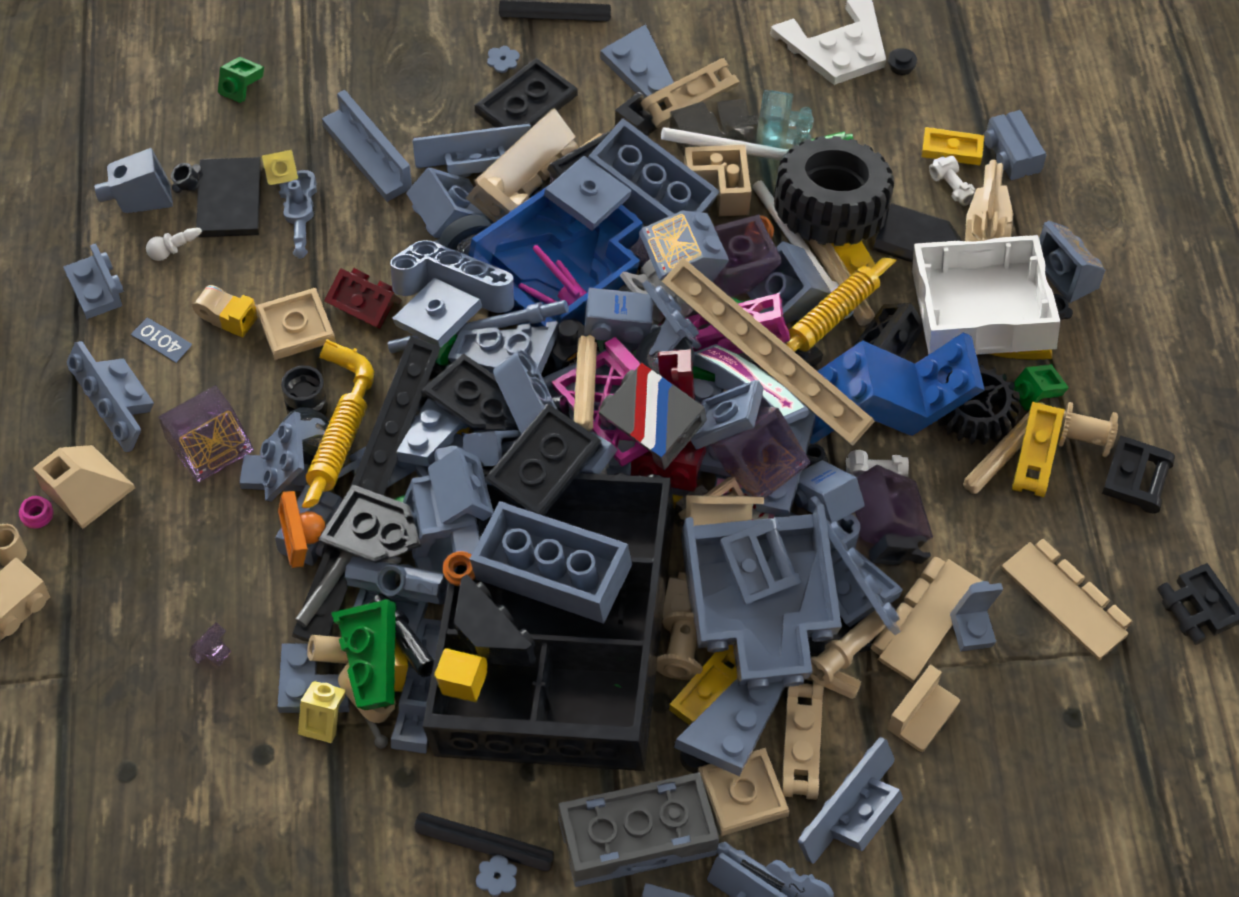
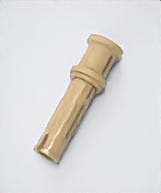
M876 610L866 616L840 640L829 641L825 646V650L819 656L811 657L812 674L810 677L815 682L823 686L831 683L833 675L840 669L848 668L852 663L853 656L886 628Z

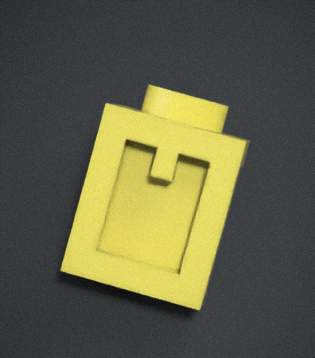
M292 150L261 156L269 185L298 179Z
M312 682L300 702L298 734L332 743L336 736L338 709L345 697V689L328 683Z

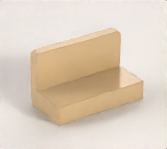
M686 496L685 519L693 517L694 526L752 520L753 504H764V497Z
M929 665L893 712L887 729L919 752L925 751L960 702L958 697L938 685L942 672L932 665Z

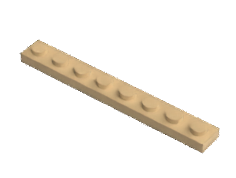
M682 258L662 280L664 285L764 371L785 386L799 401L853 446L875 422L872 417L686 259Z

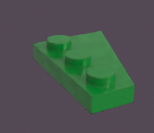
M386 599L331 612L334 623L338 624L342 637L339 639L341 650L347 654L350 665L347 672L357 708L367 711L394 705L396 603Z

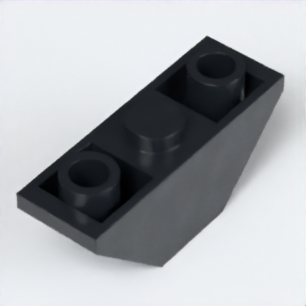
M466 574L461 578L454 620L461 642L473 655L485 657L487 664L526 666L534 664L536 662L533 651L535 642L524 628L518 630L512 624L514 620L508 610L503 605L497 607L491 601L492 595L486 586L480 581L476 584Z

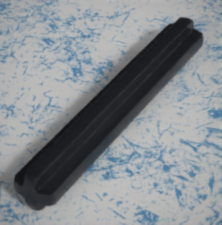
M501 0L499 3V16L509 18L610 21L611 5Z
M425 812L419 813L415 821L414 828L416 833L489 855H502L509 861L539 870L549 871L554 861V852L552 850Z

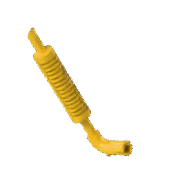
M881 258L871 268L867 266L858 268L788 330L790 341L785 344L794 352L798 349L807 352L880 287L879 276L897 260Z
M329 339L326 340L319 358L354 372V387L351 393L340 397L307 471L306 481L310 488L302 508L313 507L319 502L322 492H328L334 488L367 411V404L363 399L366 390L371 388L374 380L373 367L365 356L359 354L356 348L352 350Z

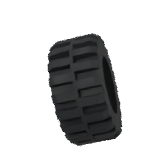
M820 136L812 141L807 139L799 143V146L796 144L789 149L780 160L774 193V207L783 224H787L788 229L794 234L800 233L803 239L808 241L813 239L817 241V244L826 245V243H833L834 246H843L845 243L857 244L862 239L867 240L884 226L888 217L894 188L893 172L879 152L874 153L872 147L866 144L860 145L857 140H843L839 136H833L832 138Z

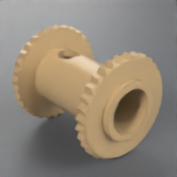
M1067 403L1058 437V445L1063 446L1065 439L1071 438L1103 446L1102 456H1108L1117 435L1118 414L1113 412L1109 421L1072 413L1073 403Z
M672 612L663 618L662 624L671 634L667 654L657 658V671L669 678L692 680L703 669L694 659L697 646L693 613Z

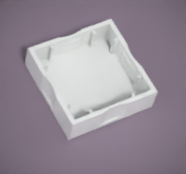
M1038 235L993 238L977 242L947 241L914 244L912 272L928 354H931L963 332L972 336L976 355L1057 349L1060 318L1053 291L1046 280V264Z

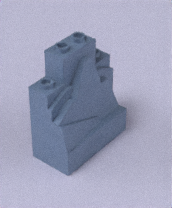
M824 504L817 505L813 514L777 518L781 526L778 528L793 569L795 573L799 572L802 582L748 604H744L719 540L773 518L694 526L693 517L685 519L681 532V543L690 608L694 616L698 648H707L708 652H721L728 650V645H733L738 686L748 685V690H761L768 688L769 683L783 682L785 687L804 684V679H808L812 674L808 637H812L814 642L831 640L833 635L837 634L842 627ZM765 533L757 536L758 542L773 580L777 581L782 578Z

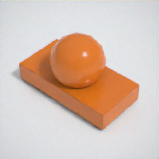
M295 491L283 492L280 498L278 514L289 565L292 568L304 567L307 553L306 544L319 542L318 538L325 529L326 524L322 516L316 512L306 511L299 514Z

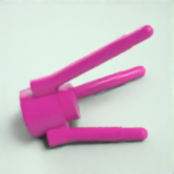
M535 245L533 247V250L564 285L557 295L561 299L560 301L566 300L569 306L587 293L580 287L560 260H557L555 265L539 246ZM520 283L518 286L519 289L546 304L557 302L523 283Z

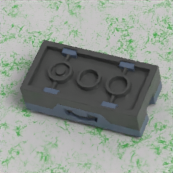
M700 772L558 803L559 824L564 843L567 845L569 865L575 887L717 855L719 837Z

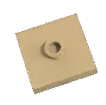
M316 288L255 305L274 360L324 346L327 339L335 342L333 330Z
M766 748L752 751L740 776L712 764L698 767V772L701 774L708 802L721 836L789 816L788 805Z

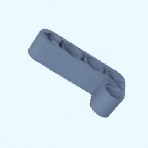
M418 241L393 257L390 261L392 290L397 295H414L421 291L433 278H437L479 298L483 306L482 308L489 311L503 313L514 307V284L511 273L436 242Z

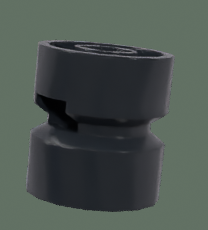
M303 365L293 367L287 371L281 382L287 414L295 409L305 407L317 410L325 416L328 403L322 374L311 366Z

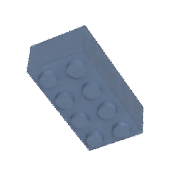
M623 118L588 156L589 160L632 190L630 197L622 205L630 212L636 214L647 226L682 210L707 213L720 192Z
M500 501L469 559L476 580L601 623L605 622L632 566L627 543Z

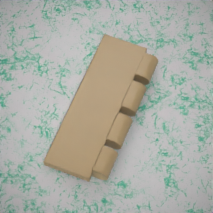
M554 108L475 179L474 182L477 185L483 176L486 179L500 177L504 182V194L509 198L518 194H529L530 196L543 183L542 180L546 181L551 176L547 170L550 163L579 148L573 140L576 136Z
M1041 539L1035 546L1029 542L1001 566V569L1100 661L1128 636L1129 633L1126 629L1133 621L1116 605H1113L1105 612L1103 608L1107 606L1110 600L1091 582L1079 588L1078 586L1084 581L1085 576L1066 559L1056 566L1054 563L1060 558L1061 554L1045 539Z
M938 557L932 558L921 574L922 579L919 578L904 598L905 603H901L896 609L900 617L896 624L901 632L895 636L888 628H884L871 646V649L880 655L878 659L880 662L912 683L952 627L951 611L969 589V586L982 581L950 559L945 562Z

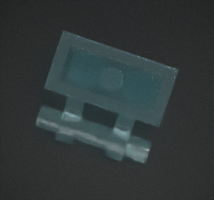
M764 90L756 144L786 149L787 143L799 146V143L802 141L811 140L809 131L813 128L814 123L812 110L809 107H803L800 112L791 111L793 93ZM789 126H795L796 129H790Z

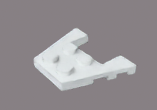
M847 0L845 9L855 23L809 39L805 36L795 19L771 26L770 34L775 40L781 39L788 45L787 49L793 54L799 53L806 58L808 65L833 85L885 67L886 57L872 0Z

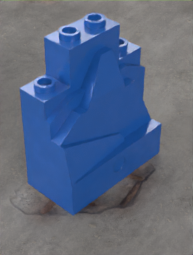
M544 188L474 236L471 240L469 256L512 274L514 307L504 312L507 314L527 309V306L539 302L543 305L546 304L519 289L520 283L539 291L557 302L561 300L557 295L564 285L533 250L535 245L539 246L555 265L556 261L560 260L580 287L587 293L568 306V313L547 317L544 322L531 324L529 321L518 325L530 324L531 327L546 326L547 322L558 321L560 325L562 321L575 318L585 326V311L589 288L618 291L621 286L626 285L620 277L623 271L632 274L637 273L640 260L629 248L638 242L643 222L636 214L630 212L621 204L595 229L590 230L544 196Z

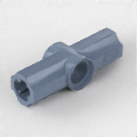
M352 556L350 562L346 565L345 578L349 586L378 591L387 596H402L440 605L445 603L448 581L442 573L414 568L408 564L398 565L383 561L374 563L358 556ZM397 573L400 575L401 583L399 587H397L395 583V576Z

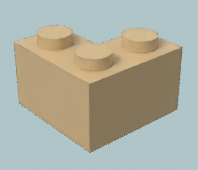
M745 145L685 147L684 164L720 191L716 197L718 215H749L751 185Z

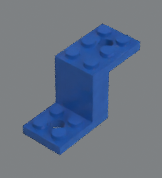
M964 332L917 363H912L862 340L817 371L872 417L874 421L910 436L918 433L985 390L972 336ZM951 371H953L949 376V382L946 383V378ZM818 416L816 417L810 444L816 443L834 431Z

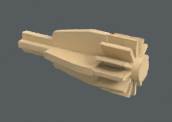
M990 160V164L985 165L983 188L976 189L966 218L965 242L1011 237L1013 210L1007 185L1002 186L1003 164H997L996 160Z

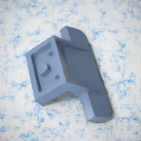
M448 446L436 449L434 453L435 462L458 447ZM430 475L413 478L403 500V503L411 508L421 542V547L411 550L413 558H426L431 545L436 543V539L450 537L453 553L464 551L472 555L480 540L476 517L465 513L448 525L442 523Z

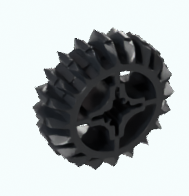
M983 363L979 366L985 390L938 419L939 426H947V435L954 432L957 433L958 441L963 439V437L969 438L970 445L976 439H979L985 445L989 438L997 442L1001 435L1006 436L1011 428L1016 425L1017 415H1019L1021 410V403H1019L1020 392L1015 391V382H1006V373L997 375L995 367L989 371L984 368ZM952 372L948 374L946 378V383L949 382V376ZM998 404L1001 412L994 415L992 412L993 406Z

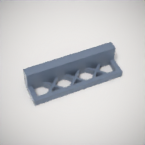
M346 90L337 93L339 110L322 118L323 127L387 202L408 191L412 187L411 171L408 162Z

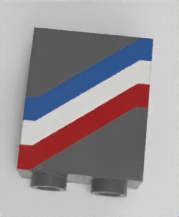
M643 363L635 371L630 370L624 376L621 387L614 395L610 394L603 400L599 411L604 427L608 429L613 424L652 453L654 463L663 470L669 466L707 421L704 406Z

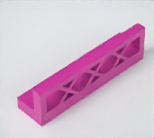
M779 293L739 303L744 310L782 342L790 341L789 331L783 318L782 299ZM774 306L773 311L759 313L762 309ZM699 314L685 317L699 331V334L695 337L702 346L697 350L692 347L693 351L696 352L717 344L736 354L744 353L711 324L707 328L699 330L698 328L701 325L709 323Z

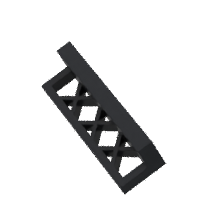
M912 303L883 304L855 345L863 340L904 358L924 329L922 319Z

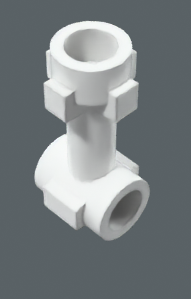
M943 156L934 160L933 164L929 165L931 177L935 181L944 178L954 190L951 197L955 202L959 201L962 206L969 205L974 197L975 188L972 184L963 183L956 174L959 171V164L954 156L947 158Z
M853 450L848 454V458H846V472L857 477L858 482L866 481L869 473H892L893 479L908 477V457L892 455V460H868V454L865 451Z

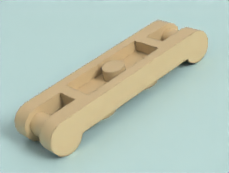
M721 58L647 96L640 104L645 111L650 112L653 117L651 121L656 128H659L668 121L721 93L732 90L740 81L736 75H732L728 70L729 65L725 58ZM715 75H718L722 81L719 82ZM663 101L668 108L664 111L659 106V103Z
M815 681L812 684L804 683L787 688L781 789L784 797L792 798L793 794L806 795V799H818L824 686ZM798 697L811 698V705L798 704ZM794 775L807 776V781L794 780Z

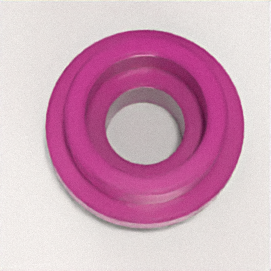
M40 496L28 497L22 502L19 509L21 522L29 528H41L47 525L54 514L51 503ZM35 512H41L36 516H32Z

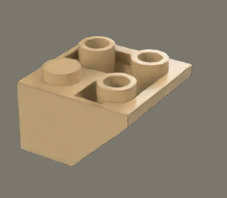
M92 445L58 448L33 467L41 489L82 529L135 489L134 484Z

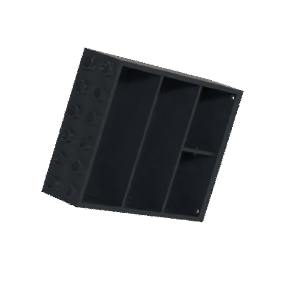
M482 467L484 477L490 473L493 467ZM579 473L544 516L628 544L632 566L605 622L601 623L482 582L492 595L491 601L497 607L503 605L514 620L512 624L518 630L524 628L535 642L533 651L536 662L531 666L487 664V674L477 702L442 695L434 674L443 651L450 649L472 654L459 639L454 624L460 586L448 582L422 726L434 757L645 771L675 517L671 479L659 475H648L646 477L629 476L624 473L613 475ZM487 485L493 512L499 501L518 507ZM476 517L480 538L491 517L484 521ZM459 565L455 568L454 572L456 574H463L466 572L467 567ZM476 578L473 580L476 584L479 582Z

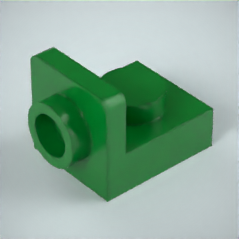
M238 57L221 66L218 94L239 103L245 101L247 86L263 78L264 66L242 57Z
M1052 364L1025 367L1014 381L1015 391L1020 392L1019 403H1021L1025 411L1030 410L1032 402L1038 403L1040 399L1063 396L1069 388Z

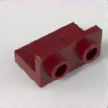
M340 268L324 302L381 329L393 304L400 305L402 299L394 294L391 285L383 281H379L375 285L368 281L369 275L356 268H353L351 272Z
M691 349L659 352L660 376L695 400Z
M690 440L665 470L654 463L652 453L648 451L631 461V476L647 477L648 475H659L670 478L672 488L693 492L697 487L698 470L706 454V446L696 450Z

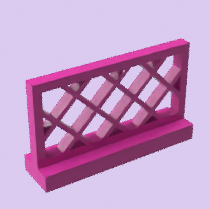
M616 337L605 342L606 351L596 356V369L605 364L610 368L608 376L595 375V384H606L604 392L595 393L594 402H600V405L610 395L612 385L621 386L624 376L630 370L635 371L640 365L639 361ZM576 368L552 381L553 389L559 396H566L569 407L573 412L575 391H568L565 387L576 382ZM599 405L598 411H594L593 428L591 431L612 443L617 449L619 440L635 441L617 427L616 430L601 429ZM635 442V446L623 453L618 449L613 457L621 466H624L649 450Z

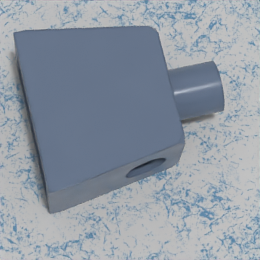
M152 148L110 163L107 166L108 181L95 184L94 186L99 202L116 199L121 210L125 213L173 207L171 183Z

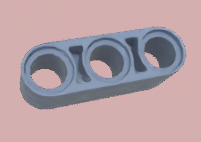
M518 350L494 368L493 374L521 434L547 404L557 409L536 363L526 351Z

